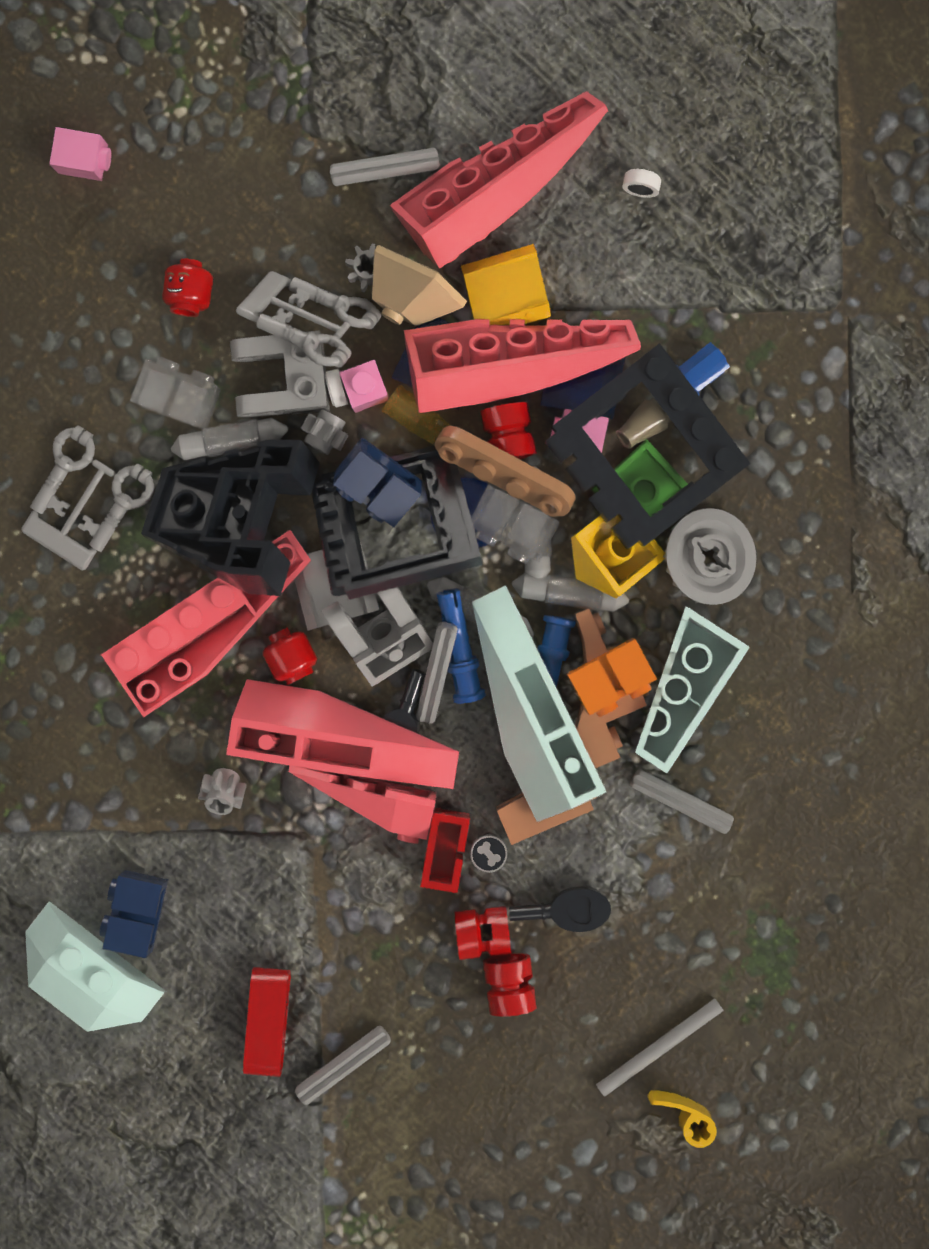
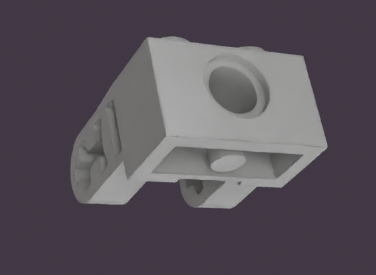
M309 331V332H306V333H308V334H309L310 332L316 333L317 335H318V334H321L320 331ZM275 335L240 338L230 341L231 359L234 362L284 358L287 391L247 394L235 397L237 417L320 412L321 409L330 411L328 387L325 379L326 366L317 365L311 361L306 353L303 352L302 347ZM319 343L315 352L325 357L324 343Z
M398 587L378 592V595L388 609L360 627L355 625L339 601L322 610L330 627L372 687L429 652L433 647V642Z

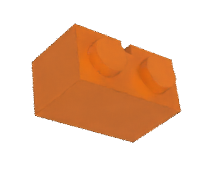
M634 638L566 673L587 714L597 713L598 717H602L617 709L619 706L616 701L626 695H630L631 699H635L649 692L652 689L649 683L657 680Z

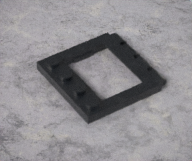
M660 343L554 424L551 428L555 434L545 441L560 463L570 455L574 457L576 461L565 468V470L583 493L593 485L597 487L598 491L589 497L588 500L607 523L616 515L619 516L621 521L614 525L611 530L626 549H629L637 542L642 547L647 545L751 464ZM641 381L709 470L694 483L691 481L662 503L663 507L653 513L652 516H649L582 428L594 417L598 419L627 396L626 393L636 387Z
M435 445L391 456L390 458L414 475L421 473L440 549L437 552L422 556L421 554L412 555L366 570L352 501L343 498L337 492L336 486L333 485L335 471L322 474L323 480L314 483L311 492L316 510L319 534L322 539L321 545L325 565L328 568L327 575L330 591L333 596L347 594L348 599L351 600L483 565L458 466L443 460Z

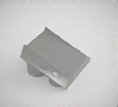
M362 549L366 570H368L366 558ZM323 550L307 554L311 562L294 581L308 631L329 625L322 610L336 601L341 603L350 618L379 610L376 593L351 600L348 599L347 594L333 596L330 591L327 575L328 568L325 565Z

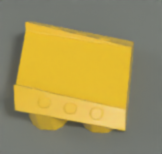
M534 244L461 265L473 320L489 319V325H510V319H525V325H536L541 319L551 317L550 306Z

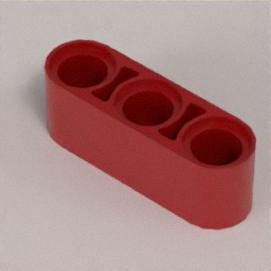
M253 967L243 1074L281 1077L285 1051L291 970Z

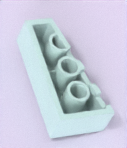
M686 606L635 753L665 773H668L750 647Z

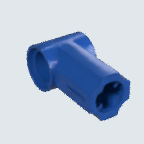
M711 342L681 366L677 365L699 395L700 390L709 383L711 384L730 367L722 352Z

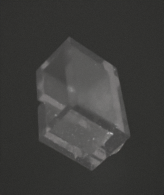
M158 357L157 362L146 359L130 401L140 407L206 431L221 389L213 384L214 377L193 370L191 376L178 371L179 364L162 357Z
M490 485L487 486L471 517L473 527L477 530L475 534L477 539L493 547L497 541L510 547L507 554L527 564L529 558L540 562L560 524L556 519Z

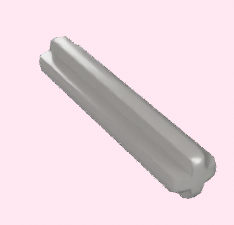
M428 148L335 163L330 166V174L333 185L340 186L437 170L440 163L437 149Z
M444 621L440 622L437 626L416 713V718L420 722L428 724L435 722L458 630L457 626L453 623Z
M638 769L632 777L630 783L632 788L723 834L730 830L734 821L733 816L641 769Z
M377 1026L300 1083L295 1090L299 1100L304 1105H308L388 1046L391 1038L382 1026Z

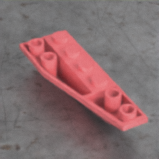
M291 530L272 541L291 562L282 593L311 562V559ZM216 578L101 655L141 715L145 717L207 676L279 596L247 594L222 579Z
M247 679L232 716L226 755L346 775L454 789L460 751L322 691Z

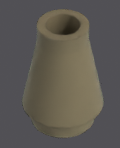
M654 397L650 400L645 399L626 423L616 431V435L626 448L631 449L637 443L666 430L671 419Z

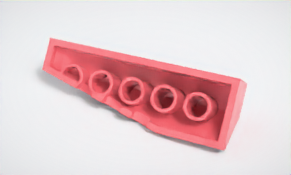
M586 91L544 113V121L538 124H523L511 130L513 137L496 146L490 141L479 147L481 154L465 162H462L459 157L448 163L390 204V207L423 254L440 269L447 263L454 261L462 252L476 242L485 239L490 232L499 227L529 202L559 172L607 113L606 104Z
M475 319L404 330L412 387L419 413L493 402L531 393L600 369L639 351L641 348V343L631 320H582L580 326H570L567 323H563L562 320H547V325H525V319H510V325H489V319Z

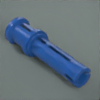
M460 589L443 590V593H436L442 622L453 623L458 628L447 670L448 673L452 674L456 693L453 695V700L457 704L475 702L483 699L486 694L485 689L480 687L477 668L480 666L479 659L472 655L469 635L461 604Z
M544 614L543 621L546 622L542 644L537 646V650L557 689L562 661H566L569 658L570 652L567 650L571 628L576 626V621Z

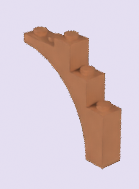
M586 608L573 614L582 641L584 664L613 648L609 647L606 649L601 635L606 633V629L598 612L592 614L590 609ZM649 692L635 699H631L630 695L620 698V700L616 701L619 707L602 717H598L597 713L588 715L581 703L575 728L595 769L619 759L620 755L617 749L623 747L614 726L608 728L606 723L647 706L644 697L648 696ZM523 792L496 806L497 813L511 845L594 809L590 802L591 800L573 809L537 822Z

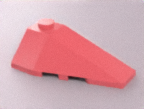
M289 766L288 772L387 831L397 833L398 840L418 844L419 838L427 840L437 792L374 778Z

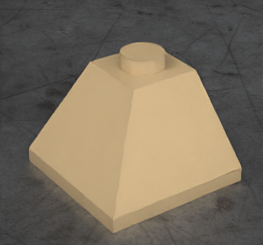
M380 245L376 247L374 251L372 300L383 308L381 315L397 325H401L404 320L414 326H419L465 306L467 301L437 271Z

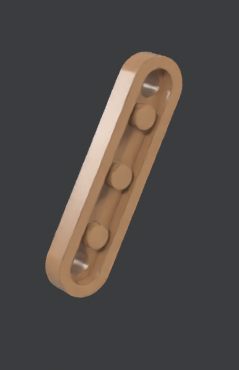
M444 427L435 441L436 450L446 462L458 465L473 473L478 479L488 481L507 491L512 497L522 499L539 508L548 516L567 515L575 501L573 490L565 483L459 427Z

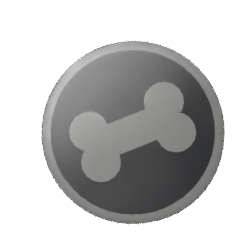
M494 834L479 836L471 846V860L475 867L483 872H495L502 868L507 860L506 845L500 837Z

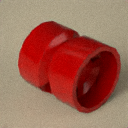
M528 402L503 404L480 411L483 430L492 435V438L487 441L488 443L518 459L537 454L532 433L525 431V428L531 424Z
M506 906L486 908L483 914H478L475 909L455 911L459 960L480 958L483 952H487L491 957L511 955ZM491 924L493 940L482 941L480 925Z
M511 953V955L494 956L483 960L486 983L492 986L487 991L490 1015L499 1017L517 1016L537 1009L534 986L528 984V980L533 977L529 954Z

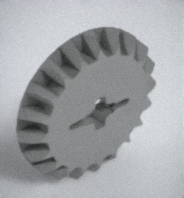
M714 508L696 510L682 517L671 528L672 532L665 541L667 549L663 557L667 561L666 572L673 579L672 585L678 587L683 592V596L693 599L695 603L717 605L737 598L750 584L756 568L755 545L745 525L732 514ZM701 549L703 551L713 549L715 551L713 558L718 565L715 563L705 565L703 562L706 557L702 554Z

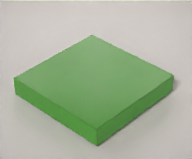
M647 439L614 468L649 516H652L653 513L663 507L662 503L687 485L686 481ZM596 486L591 489L594 493L598 491Z

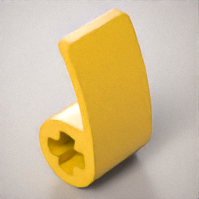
M651 1090L647 1096L651 1105H661L682 1110L679 1115V1125L686 1141L691 1146L704 1148L714 1141L717 1134L716 1125L709 1111L703 1105L675 1093ZM702 1120L704 1123V1127L702 1129H699L696 1126L695 1130L693 1131L691 1128V1124L693 1122H696L699 1125L700 1121Z

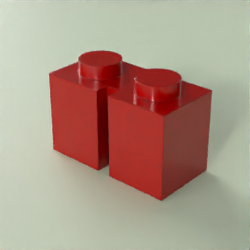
M434 807L420 887L458 893L463 853L456 852V849L459 852H465L470 813Z

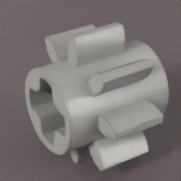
M373 243L370 249L365 251L356 246L355 251L357 255L355 259L345 260L346 266L355 270L349 274V282L359 280L362 292L367 290L368 285H373V274L369 275L367 271H363L362 263L366 261L370 265H374V251L376 247Z
M323 409L320 410L317 417L309 413L301 427L304 432L308 433L304 442L326 455L330 453L332 447L340 451L348 438L347 433L342 431L346 422Z
M226 768L216 769L212 776L208 774L203 776L198 799L205 800V807L210 812L226 815L232 811L233 807L241 808L247 785L246 783H239L240 777L235 771Z

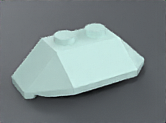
M50 901L25 932L28 987L87 1032L142 1022L165 992L163 988L115 951L102 949V941Z

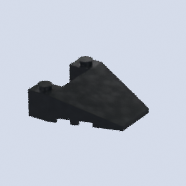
M268 439L257 442V447L240 452L235 448L225 451V456L208 460L206 457L163 468L141 534L145 538L247 594L281 596L291 562L271 541H264L277 495H311L320 462L302 440Z

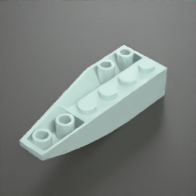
M506 585L473 601L472 605L503 752L536 821L538 822L573 809L606 793L607 791Z

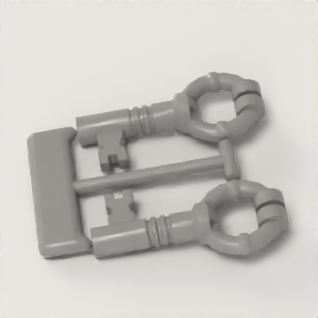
M274 271L269 272L236 308V313L239 316L256 322L257 328L302 347L303 352L315 364L335 366L337 368L342 367L351 356L350 349L340 340L348 328L352 326L372 329L381 318L380 311L368 299L347 297L345 295L338 296L297 277L291 280ZM285 286H289V290L296 293L289 297L288 303L276 298ZM309 299L334 310V313L344 323L342 326H338L301 308L305 301ZM270 303L280 307L273 317L261 314ZM350 306H359L367 310L361 319L354 318L346 313ZM294 313L336 333L333 336L328 334L317 335L313 332L308 334L285 323L291 321ZM319 343H327L337 348L331 357H324L322 354L315 352Z
M77 425L75 428L63 430L54 438L53 455L55 466L48 479H46V483L43 484L30 505V508L35 511L31 512L21 530L25 535L78 569L85 570L96 552L103 551L127 510L140 508L152 499L154 482L151 477L152 472L144 469L138 463L135 466L124 467L115 474L106 465L98 460H93L95 445L92 439L93 434ZM69 437L79 441L81 445L86 447V452L79 461L74 462L71 458L62 454V445H64L65 440ZM92 462V465L98 471L62 530L59 531L40 519L38 513L43 514L46 508H54L56 514L64 517L66 513L62 510L63 508L69 509L70 504L65 501H59L55 495L59 485H61L68 472L81 470ZM105 473L110 477L114 476L112 492L115 503L102 524H95L92 518L84 515L82 519L86 521L85 524L79 523L77 526L83 531L88 530L93 537L89 543L92 548L87 549L68 537L67 533ZM128 475L136 480L138 479L139 482L145 485V491L142 492L141 497L133 500L129 495L121 491V483L124 482V478Z

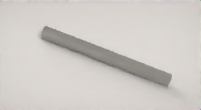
M713 999L597 1083L598 1089L604 1097L723 1012V1008L716 999Z

